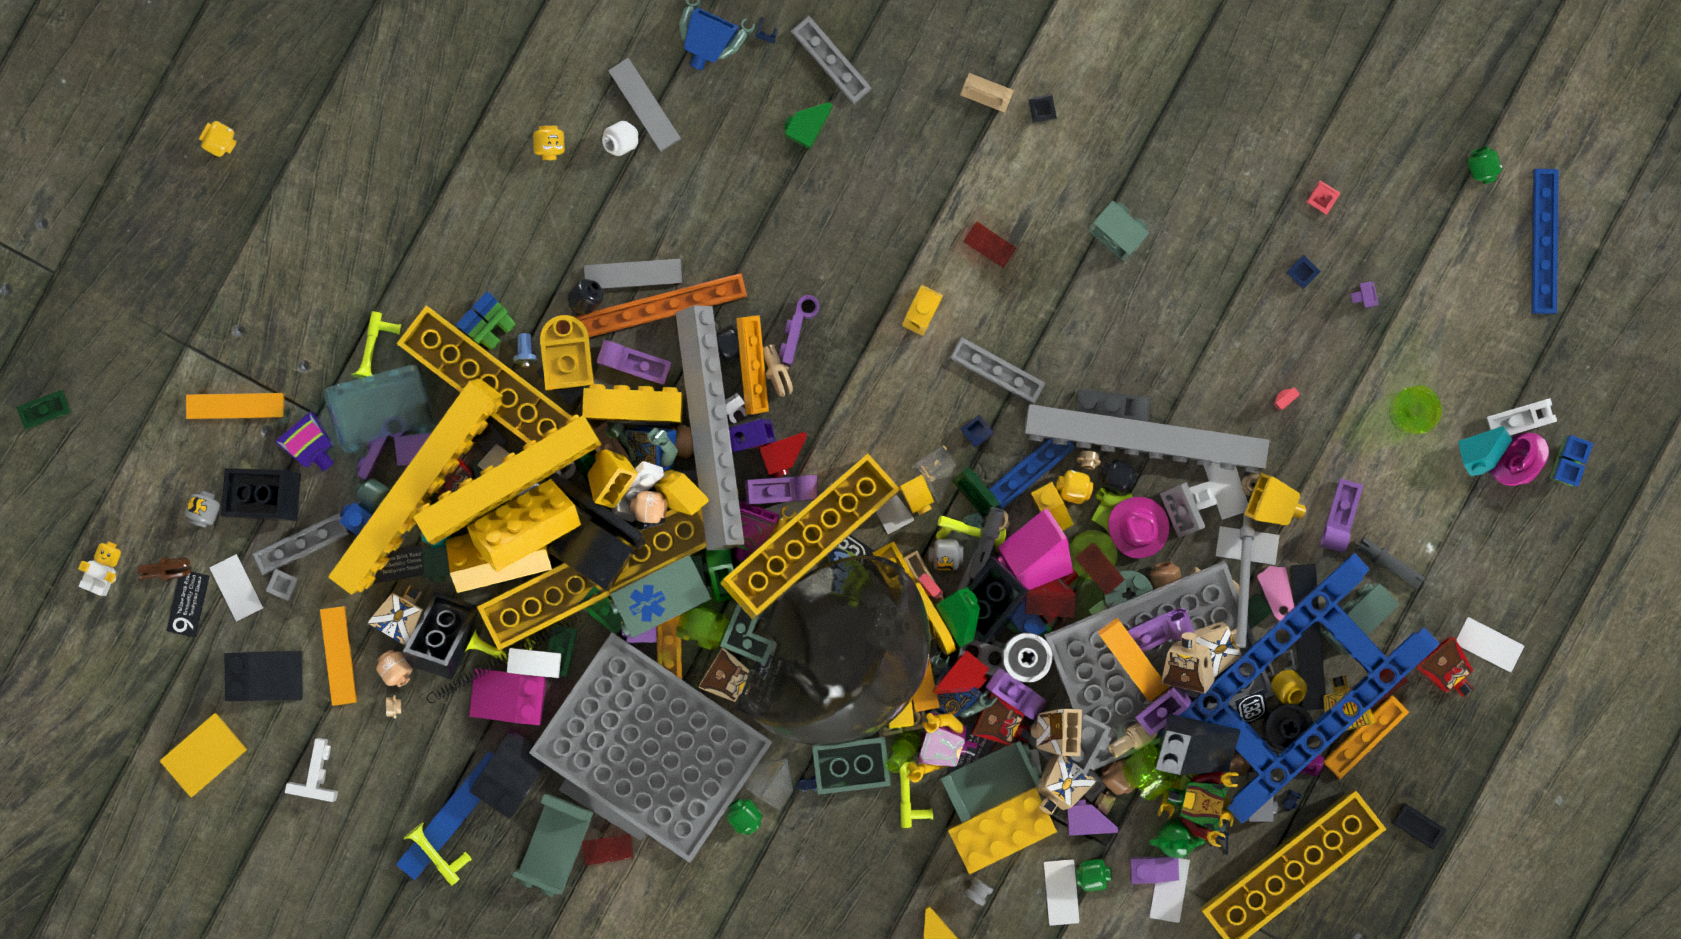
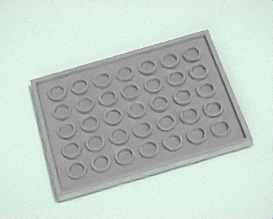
M1225 561L1044 635L1051 648L1054 663L1072 709L1082 710V719L1086 714L1111 728L1108 737L1111 738L1109 744L1125 736V729L1138 722L1135 717L1149 704H1143L1147 700L1100 637L1098 631L1117 617L1128 631L1178 608L1187 610L1194 630L1218 622H1224L1230 628V631L1236 629L1239 596L1227 563ZM1248 621L1247 633L1249 638L1246 639V647H1239L1242 655L1255 644ZM1174 638L1143 652L1161 677L1163 676L1167 653L1176 641ZM1243 663L1239 666V671L1243 675H1250L1253 672V667L1250 663ZM1266 670L1231 698L1229 704L1236 711L1235 700L1262 689H1264L1265 698L1274 695ZM1221 672L1219 675H1217V676L1214 678V680H1215L1216 678H1218L1223 672ZM1207 696L1203 699V704L1207 708H1213L1217 705V700L1213 696ZM1157 734V737L1139 750L1131 748L1118 756V758H1114L1111 755L1108 747L1105 751L1100 749L1097 756L1101 759L1096 769L1160 743L1161 736Z
M612 632L529 753L690 863L772 741Z

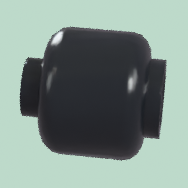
M589 279L579 280L568 293L569 307L577 314H591L603 301L601 286L596 281Z
M729 326L717 332L719 357H722L725 362H730L740 357L738 330L733 326Z
M1118 459L1114 460L1111 465L1106 463L1100 473V476L1104 477L1102 480L1103 487L1118 495H1123L1125 492L1129 493L1138 477L1135 475L1134 467Z

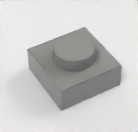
M275 569L266 592L290 601L299 578Z

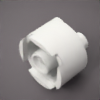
M1017 634L1011 637L1004 645L1002 650L1004 669L1019 681H1038L1048 673L1051 667V648L1042 637L1036 634ZM1024 651L1026 653L1032 652L1033 654L1030 658L1032 662L1029 664L1026 661H1021Z

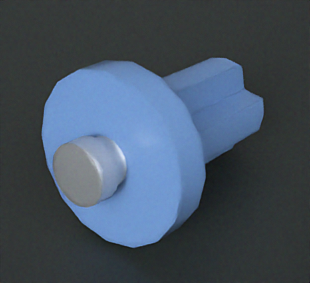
M526 333L519 334L517 336L518 355L513 357V363L521 365L522 368H529L530 364L538 361L537 356L532 354V336Z

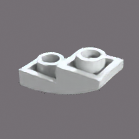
M510 648L507 673L559 678L561 653Z

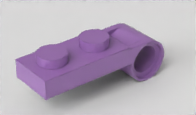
M805 295L801 297L793 319L787 320L785 334H789L787 344L782 343L779 357L783 358L782 363L792 366L803 318L811 319L819 312V302L814 296ZM812 301L815 304V310L812 313L803 312L801 309L803 302Z
M603 340L596 363L664 386L672 365L670 361L608 340Z
M397 415L388 417L377 436L372 435L367 445V448L370 450L366 458L362 457L357 465L356 470L359 471L357 476L369 480L390 437L405 436L407 434L409 426L404 418ZM399 420L402 423V429L399 433L394 434L391 432L390 425L393 421Z
M817 475L745 480L747 505L815 500L819 496Z
M1339 478L1320 547L1345 553L1364 485Z
M1184 608L1174 609L1128 630L1143 652L1172 638L1176 641H1181L1183 633H1195L1188 612Z
M1002 668L998 669L986 686L987 689L1034 722L1038 714L1042 712L1048 703L1047 700L1019 680L1013 678Z

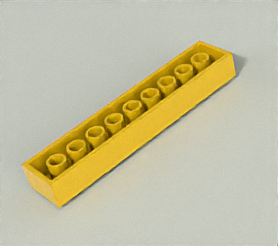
M481 379L472 380L467 383L328 578L351 595L370 588L376 579L374 574L379 569L382 570L390 559L387 557L392 550L396 551L404 541L401 538L406 531L410 532L416 525V521L413 516L418 514L416 510L427 503L431 504L432 501L429 498L434 492L438 493L446 482L443 480L448 473H453L460 462L457 459L462 453L466 454L474 444L471 441L476 434L480 435L488 425L486 419L500 409L502 403L499 401L503 395Z
M702 508L693 515L673 509L666 512V523L640 530L646 542L641 550H638L620 536L616 537L636 552L609 592L564 563L478 606L477 608L498 650H503L611 596L610 594L688 555L691 556L707 548ZM594 586L602 592L600 595L594 593L588 601L579 605Z

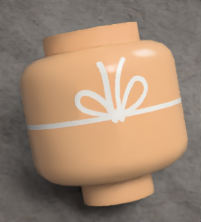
M640 491L637 497L631 500L630 512L635 513V518L639 522L659 523L661 518L666 517L667 499H664L660 492Z
M390 650L378 658L376 670L387 686L397 685L401 687L410 680L409 675L413 668L406 661L402 652Z

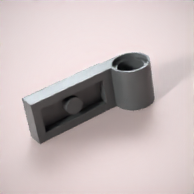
M1079 389L1076 411L1148 422L1151 398Z

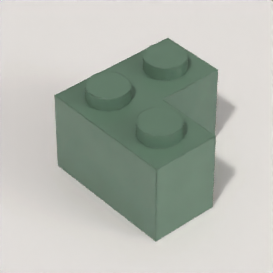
M737 604L720 646L766 664L775 641L753 633L760 615L752 620L742 607Z

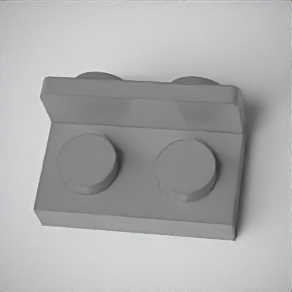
M1187 482L1160 493L1173 528L1176 530L1179 538L1205 528Z
M1086 714L1082 719L1080 756H1066L1075 764L1084 768L1082 771L1084 775H1087L1089 769L1095 770L1101 759L1097 756L1100 749L1105 751L1111 740L1108 737L1111 728Z

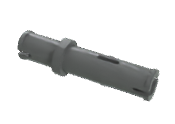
M991 507L985 526L981 527L980 533L982 535L968 574L972 579H975L987 565L995 539L999 538L1000 533L998 530L1004 515V511Z
M1365 536L1360 540V545H1357L1356 550L1371 558L1374 564H1380L1412 585L1415 589H1418L1422 584L1420 581H1424V575L1389 554L1388 549L1385 547L1380 548Z

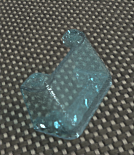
M417 365L397 368L334 385L323 390L340 449L348 454L360 451V446H363L364 442L409 430L416 431L417 434H425L431 432L432 427H436L423 372Z

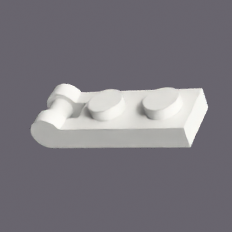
M1550 398L1485 417L1489 430L1505 426L1510 435L1557 422L1556 415L1552 414ZM1541 409L1544 418L1538 419L1535 410Z

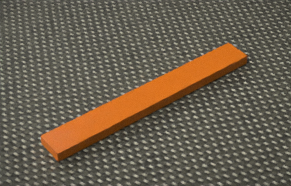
M740 273L593 311L588 315L581 314L574 317L584 324L589 338L673 317L676 316L675 312L694 305L716 306L747 297L742 274ZM561 321L557 324V332L559 334H567L569 332L570 324L567 321Z

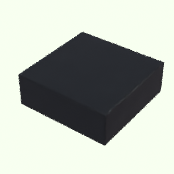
M1053 95L1028 99L1032 123L1057 119Z

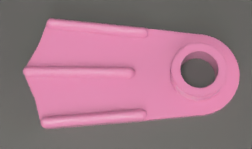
M1269 566L1257 575V578L1274 617L1280 621L1285 615L1280 614L1279 608L1286 607L1287 611L1290 612L1294 608L1286 567Z

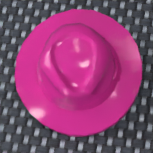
M1521 433L1512 437V443L1496 467L1489 470V472L1498 482L1504 485L1528 484L1534 480L1546 464L1549 457L1548 445L1538 434Z
M1132 497L1119 502L1114 507L1109 517L1108 531L1118 551L1131 558L1143 559L1153 556L1162 549L1169 534V520L1165 511L1154 500L1145 497Z

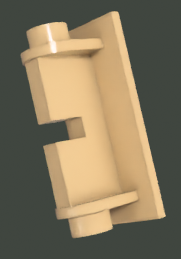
M969 73L960 95L1005 113L1014 90Z

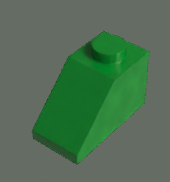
M827 102L798 111L793 117L789 116L783 126V129L786 130L785 137L811 150L833 109V104Z
M705 548L716 602L733 599L721 585L723 579L734 570L730 549L707 550Z
M967 587L936 604L959 647L974 641L980 611L975 594Z

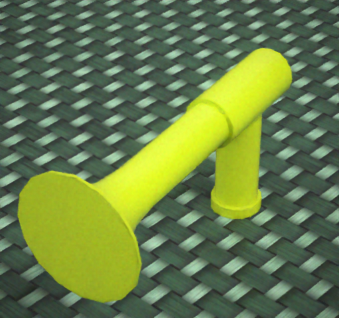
M371 312L362 363L358 371L351 374L352 376L366 380H376L371 373V361L378 332L382 330L400 335L402 324L381 321L382 313Z
M945 516L939 517L938 526H941L942 529L937 532V539H946L952 530L981 538V529ZM1005 528L999 532V538L995 539L994 546L996 552H999L998 546L1005 541Z
M475 630L465 652L469 649H476L495 658L498 656L503 661L502 654L508 661L504 651L498 650V648L484 642ZM526 638L527 643L532 647L529 638Z
M892 760L897 765L900 773L901 827H912V819H933L932 808L911 810L910 781L907 777V774L910 773L908 765L917 762V760Z
M423 822L410 831L404 839L408 838L415 841L452 886L459 880L455 873L472 859L464 852L462 856L449 866L424 836L422 830Z

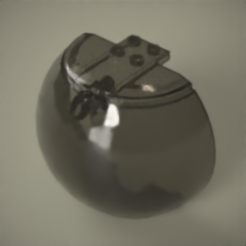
M858 555L832 561L804 575L783 593L772 606L764 630L777 643V647L765 680L755 669H750L741 694V707L756 722L770 732L787 740L814 746H836L855 742L876 733L891 723L907 707L920 687L927 671L930 656V628L926 608L921 594L909 574H906L898 564L884 557Z

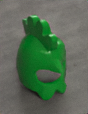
M1177 817L1166 821L1161 826L1157 838L1150 839L1149 844L1158 846L1167 856L1184 858L1196 847L1205 844V840L1193 835L1182 824L1181 818Z

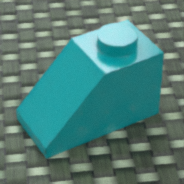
M1501 426L1458 441L1463 465L1470 476L1482 475L1486 471L1494 469L1512 443V437L1505 426Z

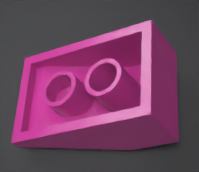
M475 668V672L480 676L478 669ZM489 670V673L481 674V678L478 676L477 680L473 678L469 717L532 725L542 724L547 677Z

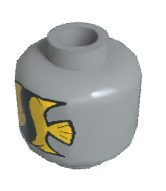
M202 490L200 495L192 494L184 512L188 518L187 522L206 528V525H212L220 507V504L214 500L215 495Z
M937 539L934 542V547H929V562H933L936 570H957L959 565H963V546H959V542L954 539Z

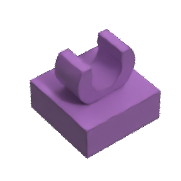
M1374 282L1361 283V291L1351 293L1353 303L1364 301L1365 307L1379 306Z

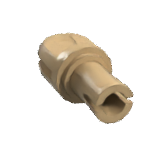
M774 344L769 345L770 348L768 346L764 347L763 356L768 367L765 373L767 379L771 380L778 396L784 397L785 392L790 395L793 392V386L788 375V365L781 363Z
M1138 721L1125 729V736L1107 746L1108 750L1114 758H1118V756L1131 748L1139 750L1152 742L1157 737L1158 731L1150 736Z

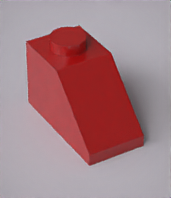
M806 432L760 447L769 476L774 475L775 478H779L789 474L788 469L793 467L807 438Z
M966 650L932 692L935 694L969 692L974 687L979 689L987 680L985 674L989 668Z

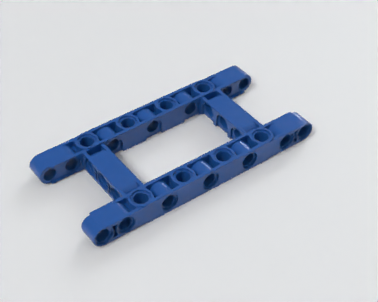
M1353 553L1252 645L1240 659L1216 678L1206 693H1200L1192 701L1189 708L1178 715L1240 729L1236 750L1258 772L1250 782L1233 796L1234 799L1227 806V809L1241 824L1260 809L1440 644L1423 627L1417 633L1413 632L1386 656L1342 610L1337 603L1364 579L1363 576L1370 570L1356 553ZM1322 596L1326 600V604L1322 609H1315L1312 606L1311 602L1314 597ZM1319 621L1368 674L1285 750L1277 755L1229 704V701L1261 674L1277 656L1284 653L1313 623ZM1284 629L1288 631L1290 636L1286 642H1279L1275 638L1278 630ZM1243 663H1250L1253 667V672L1250 675H1243L1239 671V666ZM1383 669H1390L1393 671V678L1389 681H1383L1379 677L1380 672ZM1207 696H1213L1217 700V705L1213 708H1207L1203 704V699ZM1345 703H1355L1357 705L1356 712L1346 714L1343 711ZM1164 727L1158 732L1161 737ZM1309 736H1318L1321 740L1320 744L1317 747H1310L1306 743ZM1279 768L1283 770L1284 777L1281 780H1274L1270 776L1273 769Z

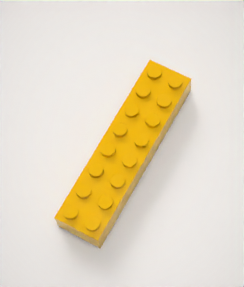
M427 305L397 342V345L460 393L469 381L481 379L503 395L499 401L502 403L500 409L494 415L491 414V416L526 443L536 440V442L541 441L545 438L544 434L555 427L561 429L566 426L565 421L573 417Z
M577 414L565 421L566 426L561 429L555 427L544 434L545 438L541 441L536 442V440L527 443L523 446L524 451L517 455L513 452L501 459L503 463L499 466L494 467L491 465L480 472L482 476L475 480L469 478L459 484L460 489L451 493L449 490L438 497L439 501L435 504L430 505L427 503L416 510L418 514L413 516L426 540L435 545L601 446L600 440L585 416L579 417Z
M866 454L727 575L721 582V585L750 618L754 620L899 492L900 488L869 454Z
M1351 789L1199 909L1223 939H1247L1374 840L1386 828L1359 793Z

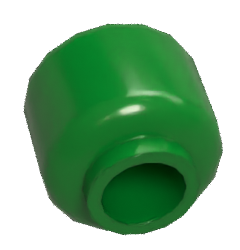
M1489 146L1473 150L1467 160L1473 179L1483 181V184L1496 181V176L1503 170L1497 151L1490 149Z
M738 798L728 806L730 810L726 818L738 834L750 835L762 825V813L752 800H741Z
M1102 859L1083 860L1080 863V867H1076L1077 885L1081 886L1086 892L1105 890L1108 881H1112L1111 866L1106 867V863Z

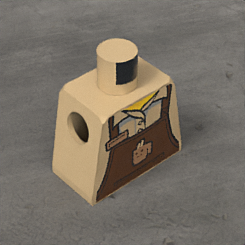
M1191 632L1183 633L1181 641H1175L1167 653L1162 684L1206 693L1214 683L1210 649L1207 646L1196 644V634Z
M724 647L720 650L699 685V688L733 702L737 700L740 694L753 701L760 690L759 687L748 681L753 672Z

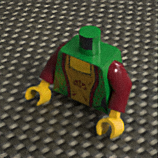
M1236 772L1201 773L1193 776L1191 781H1186L1183 791L1170 788L1168 792L1167 802L1180 805L1178 815L1182 816V824L1193 835L1209 841L1211 845L1221 847V845L1216 844V837L1220 835L1225 838V835L1218 832L1217 828L1227 787L1238 786V784L1230 782L1231 776H1238Z

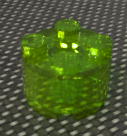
M1414 385L1402 389L1392 398L1389 406L1391 423L1399 431L1408 435L1426 433L1433 429L1441 419V401L1436 393L1426 386ZM1417 405V409L1420 410V413L1414 416V412L1411 411V407Z
M1089 530L1076 535L1069 544L1072 568L1082 578H1101L1112 571L1117 560L1116 546L1110 536L1101 531ZM1090 548H1093V551L1098 553V557H1095L1093 562H1091L1089 557H1086V553L1090 552Z
M700 606L699 609L694 607L680 615L675 628L677 631L675 636L687 641L689 639L698 640L697 645L709 650L711 648L717 650V647H721L720 645L731 619L725 618V615Z
M1147 744L1125 760L1126 765L1123 766V773L1133 790L1138 788L1142 792L1140 796L1149 801L1158 798L1181 779V775L1156 770L1158 747L1153 744Z

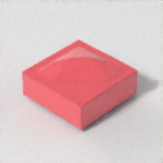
M1320 180L1306 202L1327 215L1339 197L1340 192Z
M1295 387L1282 390L1278 393L1273 405L1277 410H1283L1300 393Z
M924 573L918 578L927 595L938 599L943 594V591L929 575Z

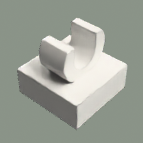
M738 393L725 400L727 415L731 422H737L733 417L734 412L740 410L746 416L745 408L742 406L745 403Z
M1210 481L1189 488L1198 510L1218 504Z

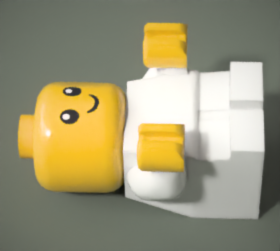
M109 541L107 544L100 543L94 555L95 561H81L78 569L84 571L85 574L79 587L100 596L107 595L111 583L116 581V571L113 567L117 565L121 555V551L116 548L117 544Z

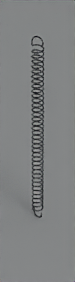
M583 609V610H585V611L588 612V616H587L586 618H584V619H587V618L589 617V611L586 610V609ZM580 610V611L577 612V613H578V616H579V618H580V621H579V622H581V617H580V615H579V612H581V611H583V610ZM569 616V618L571 620L572 625L568 622L567 619L565 620L567 622L568 627L564 624L563 621H561L564 627L563 631H565V627L569 629V625L573 627V619L571 618V616ZM553 625V627H554V629H555L556 634H555V633L552 631V629L549 627L552 636H551V635L548 633V631L545 629V631H546V633H547V636H548V639H547V640H549V636H550L551 638H553V634L557 636V631H556L557 628L555 627V625ZM537 634V636L539 638L540 643L533 636L536 645L529 638L532 647L527 643V641H525L527 647L529 646L531 649H533V645L537 647V643L541 644V637L539 636V634ZM501 654V656H502V658H503L504 663H503V662L500 660V658L497 656L500 665H499V664L495 661V659L493 658L495 665L497 664L498 666H501V663H502V664H505V661H506V662H508V661L505 659V657H504L502 654ZM489 660V662H490V665H491L492 670H491V669L489 668V666L485 663L488 672H487V671L484 669V667L481 665L484 674H483V673L479 670V668L477 667V669H478V671H479V674L481 673L482 675H485V672H486V673H489V670L493 671V667H492L493 664L491 663L490 660ZM473 669L474 674H475V677H476L475 680H477L478 674H477V673L475 672V670ZM469 672V674H470V676H471L472 681H471V680L468 678V676L465 674L468 683H467V682L463 679V677L461 676V678H462V680H463V683L465 682L466 684H469V681H470V682H473V678H472L473 675H472L470 672ZM457 678L458 683H459V686H460L459 689H461L462 683H461V682L459 681V679ZM453 680V683H454V685H455L456 690L452 687V685H451L450 683H449V685H450V687H451L452 692H451V691L447 688V686L445 685L448 694H447V693L443 690V688L441 687L442 692H443V695H444V696H442L443 698L445 697V694H446V695H449V692H450V693H453V690L457 691V687H456L457 684L454 682V680ZM429 693V694L427 695V701H428L429 703H435L436 701L430 702V701L428 700V696L431 694V693Z

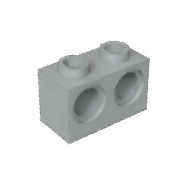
M975 635L973 642L959 648L956 661L965 652L967 646L975 645L978 648L976 658L989 668L986 674L994 676L999 668L1005 671L1002 660L998 665H991L988 661V656L991 652L997 651L1002 656L1005 643L993 640L991 645L984 644Z

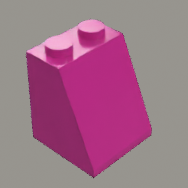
M1048 508L1040 512L998 546L1000 557L997 560L1028 590L1073 573L1067 537Z

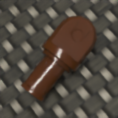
M162 557L158 563L138 565V574L142 573V575H139V579L160 577L163 581H170L172 578L186 576L192 571V567L188 566L191 562L186 557L173 559Z

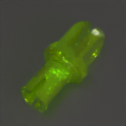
M905 731L900 734L892 746L893 754L886 762V767L889 771L898 773L905 762L913 760L921 746L919 734L914 731Z

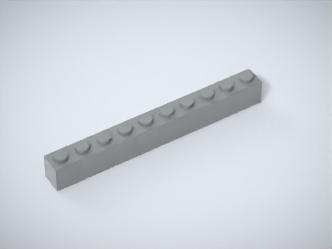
M694 305L675 313L698 486L709 499V502L701 507L707 550H727L744 545L743 529L713 307Z
M1030 404L1027 406L1023 434L1028 435V440L1043 442V438L1053 439V444L1067 445V441L1077 443L1076 447L1091 449V445L1101 446L1100 450L1106 452H1115V448L1125 450L1124 454L1139 456V452L1149 453L1148 457L1153 459H1163V456L1173 457L1172 461L1187 463V459L1197 460L1196 465L1211 466V463H1218L1222 469L1235 470V466L1244 467V472L1257 474L1259 470L1266 469L1269 440Z

